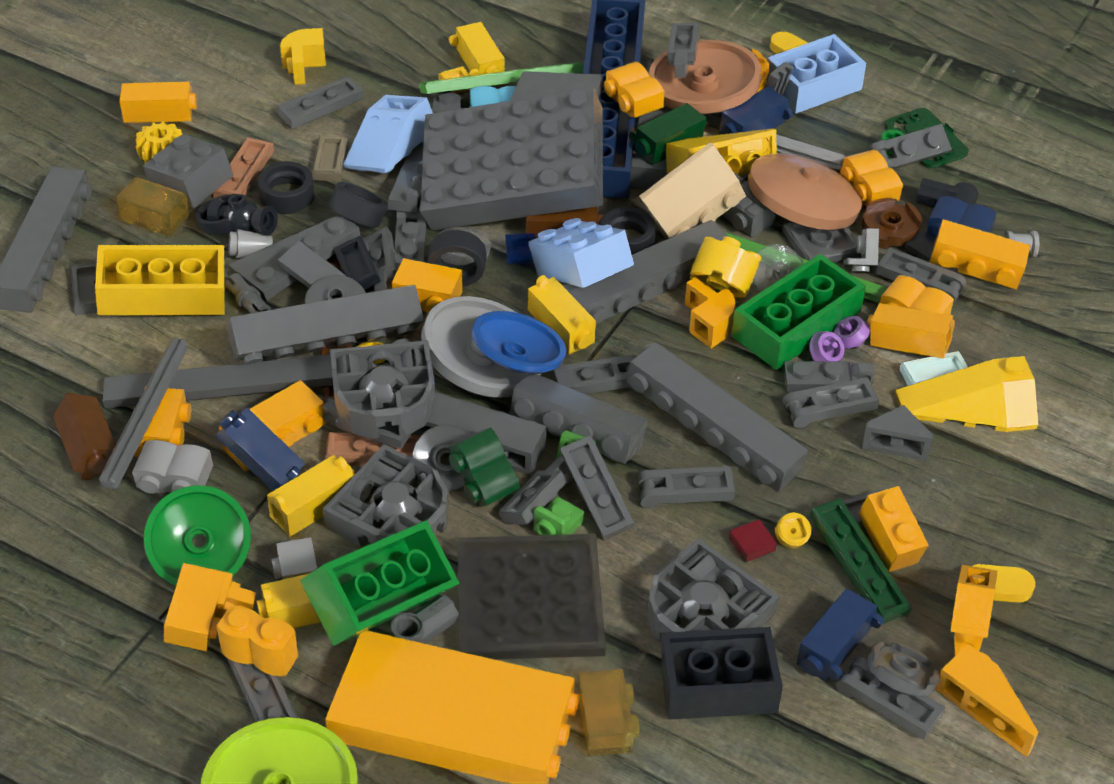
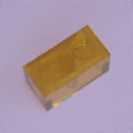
M135 177L116 197L120 220L169 237L190 216L186 193Z
M623 669L579 673V706L587 756L632 753L634 737L640 736V728L637 714L631 715L630 706L634 705L632 683H625Z

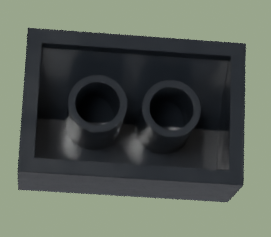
M771 627L661 633L663 691L668 720L779 712L783 685Z

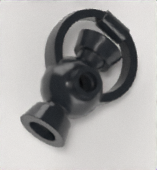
M228 194L206 201L195 211V222L201 231L208 234H227L240 229L254 233L258 231L268 236L276 229L278 215L273 206L258 207L243 194Z

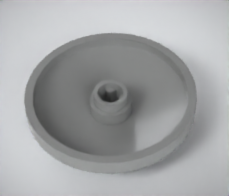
M470 296L450 298L433 307L421 331V341L428 340L433 367L453 384L475 394L500 398L513 396L514 387L529 374L507 370L488 359L475 344L472 337V328L475 320L482 314L492 311H515L492 300Z

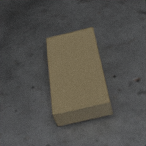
M319 136L312 169L313 180H342L343 164L348 149V137Z

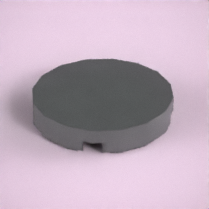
M878 642L872 646L867 657V665L870 671L880 681L905 694L916 696L930 695L935 691L940 680L938 669L933 670L930 667L932 662L926 655L901 643L892 642L891 647L884 646V642Z

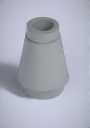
M237 229L236 232H229V256H236V259L268 247L273 244L272 236Z

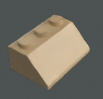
M710 142L639 197L648 214L654 219L656 229L667 240L709 220L715 221L727 210L736 206L746 195L736 175Z

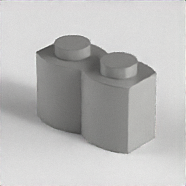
M149 440L145 441L132 473L136 487L144 492L151 494L156 492L172 493L187 486H205L212 470L213 462L210 450L188 444L177 446L166 441Z

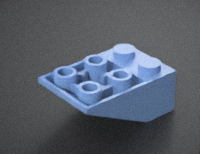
M385 95L368 109L343 164L344 168L379 173L391 171L396 163L410 155L412 149L424 141L425 115L433 113L426 97Z

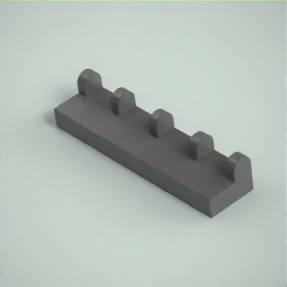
M424 142L419 143L412 149L411 154L406 156L388 198V210L418 212L421 204Z

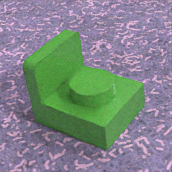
M558 496L546 509L539 505L534 510V531L542 538L551 540L560 546L585 521V511Z

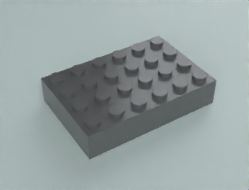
M594 87L425 115L420 212L431 230L603 206V108Z

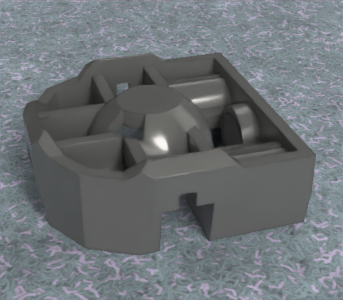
M428 340L330 349L335 406L340 421L351 433L370 439L379 438V427L385 426V422L388 421L392 422V426L398 425L399 436L409 435L425 426L433 412L435 400V382ZM411 350H414L415 352L414 362L412 360ZM346 356H349L350 368L346 366ZM377 359L388 360V363L384 365L373 364ZM383 403H389L390 408L377 409L383 408Z
M383 444L323 508L324 521L327 529L359 546L367 538L368 542L375 543L426 520L433 533L436 530L443 533L448 523V488L442 481L438 470ZM424 473L426 478L415 489L417 474L421 475ZM374 486H375V487H377L378 489H377V490L374 492V494L372 495V497H371V499H370V504L368 505V504H366L365 502H366V501L369 499V497L371 496L372 491H373V488H374ZM380 519L384 520L383 526L377 529V522Z
M697 538L679 555H676L655 573L648 598L647 622L653 636L660 642L661 633L762 627L774 616L780 597ZM666 575L670 577V583L664 580ZM699 609H711L712 615L702 616L698 615ZM686 617L689 619L688 626L682 629L679 625L681 620Z

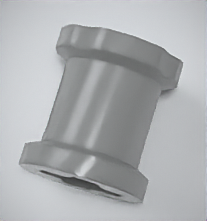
M1005 231V238L1030 245L1029 256L1037 257L1039 252V234L1037 231H1030L1029 234H1013L1012 231Z

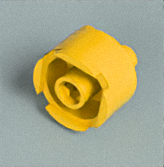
M706 236L691 268L690 279L696 277L714 291L716 289L721 291L727 288L733 294L735 300H743L750 289L762 257L755 252L740 248L741 243L734 238L724 236L722 241Z

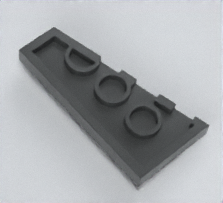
M338 214L228 264L231 274H240L249 286L255 287L260 292L261 297L268 301L297 280L278 265V259L298 240L327 260L335 254V247L361 236L359 227Z

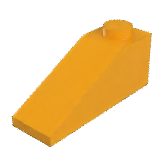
M967 644L942 669L936 691L1027 757L1032 751L1038 730L1000 667L985 653L979 652Z

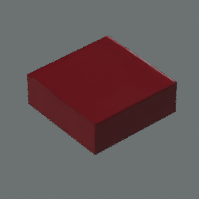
M760 519L730 530L729 539L745 562L776 551L777 542Z

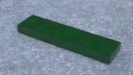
M839 498L812 508L810 512L811 519L860 596L877 605L876 613L883 617V624L910 614L912 606L843 500Z

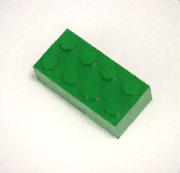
M818 254L734 310L731 336L777 370L784 365V361H790L808 349L810 339L815 333L819 331L833 332L841 320L859 314L862 309L866 285L822 254Z
M427 520L323 564L300 580L333 646L376 627L401 613L418 607L460 584Z

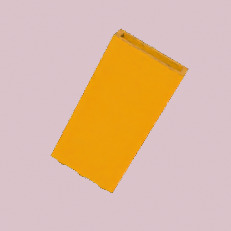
M365 631L358 637L325 722L326 728L334 732L346 745L509 784H548L550 778H557L561 762V756H558L557 752L559 746L566 747L570 725L566 724L569 715L575 716L579 694L574 693L575 678Z

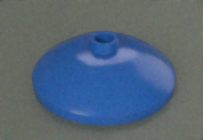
M509 311L488 312L480 315L475 320L472 328V337L479 350L497 365L513 372L526 374L545 373L558 368L563 363L566 355L565 343L553 329L539 320L523 314Z

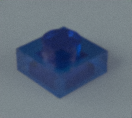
M535 233L505 234L507 264L534 263L528 242L536 239Z

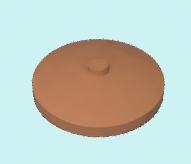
M699 40L696 62H694V65H687L686 78H675V66L669 65L668 50L654 60L649 70V76L655 78L664 90L665 106L676 109L688 103L701 114L725 111L746 102L756 93L761 83V66L758 58L747 48L722 40Z
M783 153L767 154L754 161L748 174L749 188L763 205L781 217L807 227L824 230L846 228L855 222L862 206L861 197L855 190V187L842 175L819 162L805 157Z

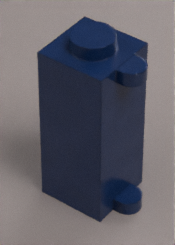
M768 86L754 94L746 102L722 112L719 135L774 129L785 123V120L793 117V111L788 107L789 100Z
M247 407L238 412L231 410L219 422L222 429L215 437L272 491L294 479L300 473V469L306 464Z
M846 588L800 643L796 664L802 667L809 675L816 676L826 683L830 678L838 680L842 675L840 666L872 627L880 628L884 623L883 617L876 613L877 605Z

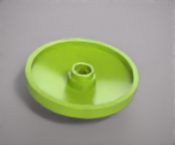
M280 717L250 724L224 740L208 760L203 771L201 784H358L356 764L350 750L334 732L309 720Z

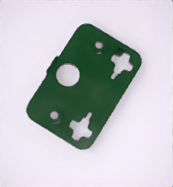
M918 108L891 117L885 122L887 130H898L904 134L939 124L943 125L952 150L949 153L937 156L935 162L931 159L920 161L926 168L933 169L967 157L969 153L968 147L953 134L954 130L947 123L944 125L926 108ZM895 123L905 124L904 130L899 127L894 128Z

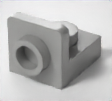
M867 228L862 230V235L857 237V253H862L861 259H844V266H851L852 272H869V267L878 265L879 229Z

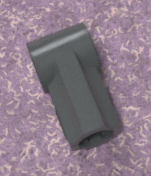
M438 595L413 613L408 612L397 615L391 623V636L426 644L459 621V612L456 610L453 601L446 595Z

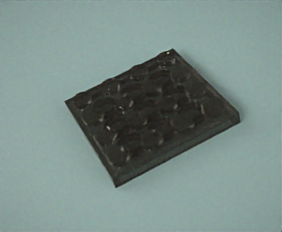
M596 534L457 538L458 581L460 583L458 584L460 652L494 660L605 656L606 642Z

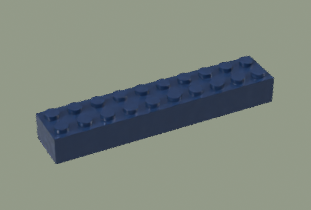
M592 0L583 74H602L604 81H606L607 71L632 62H641L645 0ZM603 85L598 97L603 108V197L629 198L633 142L630 140L629 133L635 130L636 118H632L626 112H623L618 102L606 94Z

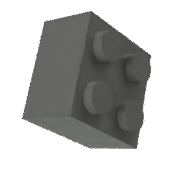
M186 134L175 138L170 145L155 154L150 161L143 165L154 194L193 209L234 176L224 147Z

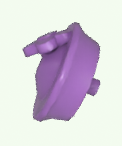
M850 316L841 320L836 325L834 333L841 338L844 349L859 348L870 333V325L867 324L866 320L858 316Z
M819 331L810 339L809 350L814 361H841L845 349L841 338L837 334Z

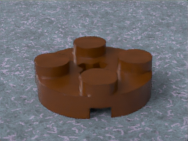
M892 198L875 200L867 206L864 212L862 229H879V248L889 249L891 246L905 245L907 241L920 232L922 217L913 205L907 202L905 206L896 204L897 199Z

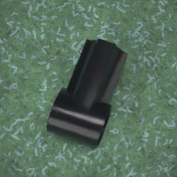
M923 178L916 201L917 203L935 207L939 197L950 196L958 198L968 205L975 204L978 198V190L973 184L968 182H961L953 186Z

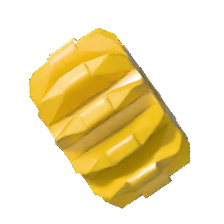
M165 121L161 124L152 122L150 127L142 126V131L136 133V150L139 158L143 159L146 164L155 154L161 152L175 138L181 136V129H177L175 124L166 125Z

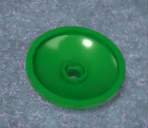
M203 485L183 487L165 496L150 513L144 531V548L151 566L162 579L173 586L177 585L183 563L232 573L234 577L245 563L251 546L250 524L240 504L226 492ZM204 536L206 538L205 545L202 547L194 546V538Z

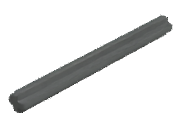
M174 337L167 345L99 477L100 485L103 488L115 490L119 486L188 349L186 346L187 342L183 338L178 339Z

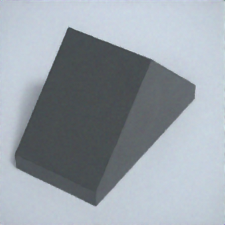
M902 405L867 422L862 449L927 461L933 434Z

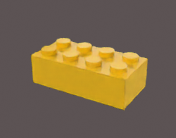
M98 245L95 281L97 315H225L224 245Z

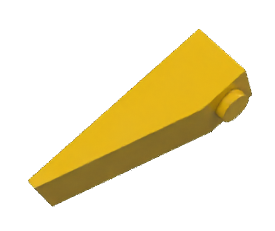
M776 129L689 138L666 143L667 173L669 174L711 142L733 173L743 177L750 172L752 164L757 158L776 153Z
M1025 356L992 359L895 391L899 407L904 405L918 420L943 423L946 419L962 421L964 426L975 428L977 423L995 426V431L1002 432L1032 430L1038 427L1035 379Z

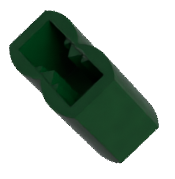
M492 427L481 430L449 446L451 452L449 455L450 463L453 469L464 477L466 484L464 485V492L472 504L475 503L477 507L488 506L520 489L517 476L506 459L502 444Z

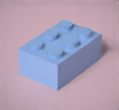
M835 34L767 58L769 74L785 62L794 67L783 96L789 100L788 107L795 114L862 90L866 62Z
M580 218L565 221L563 227L557 230L549 229L542 231L538 234V238L528 242L538 276L545 275L549 279L555 277L557 281L582 288L634 265L625 230L612 228L611 225H598L593 221L584 222Z

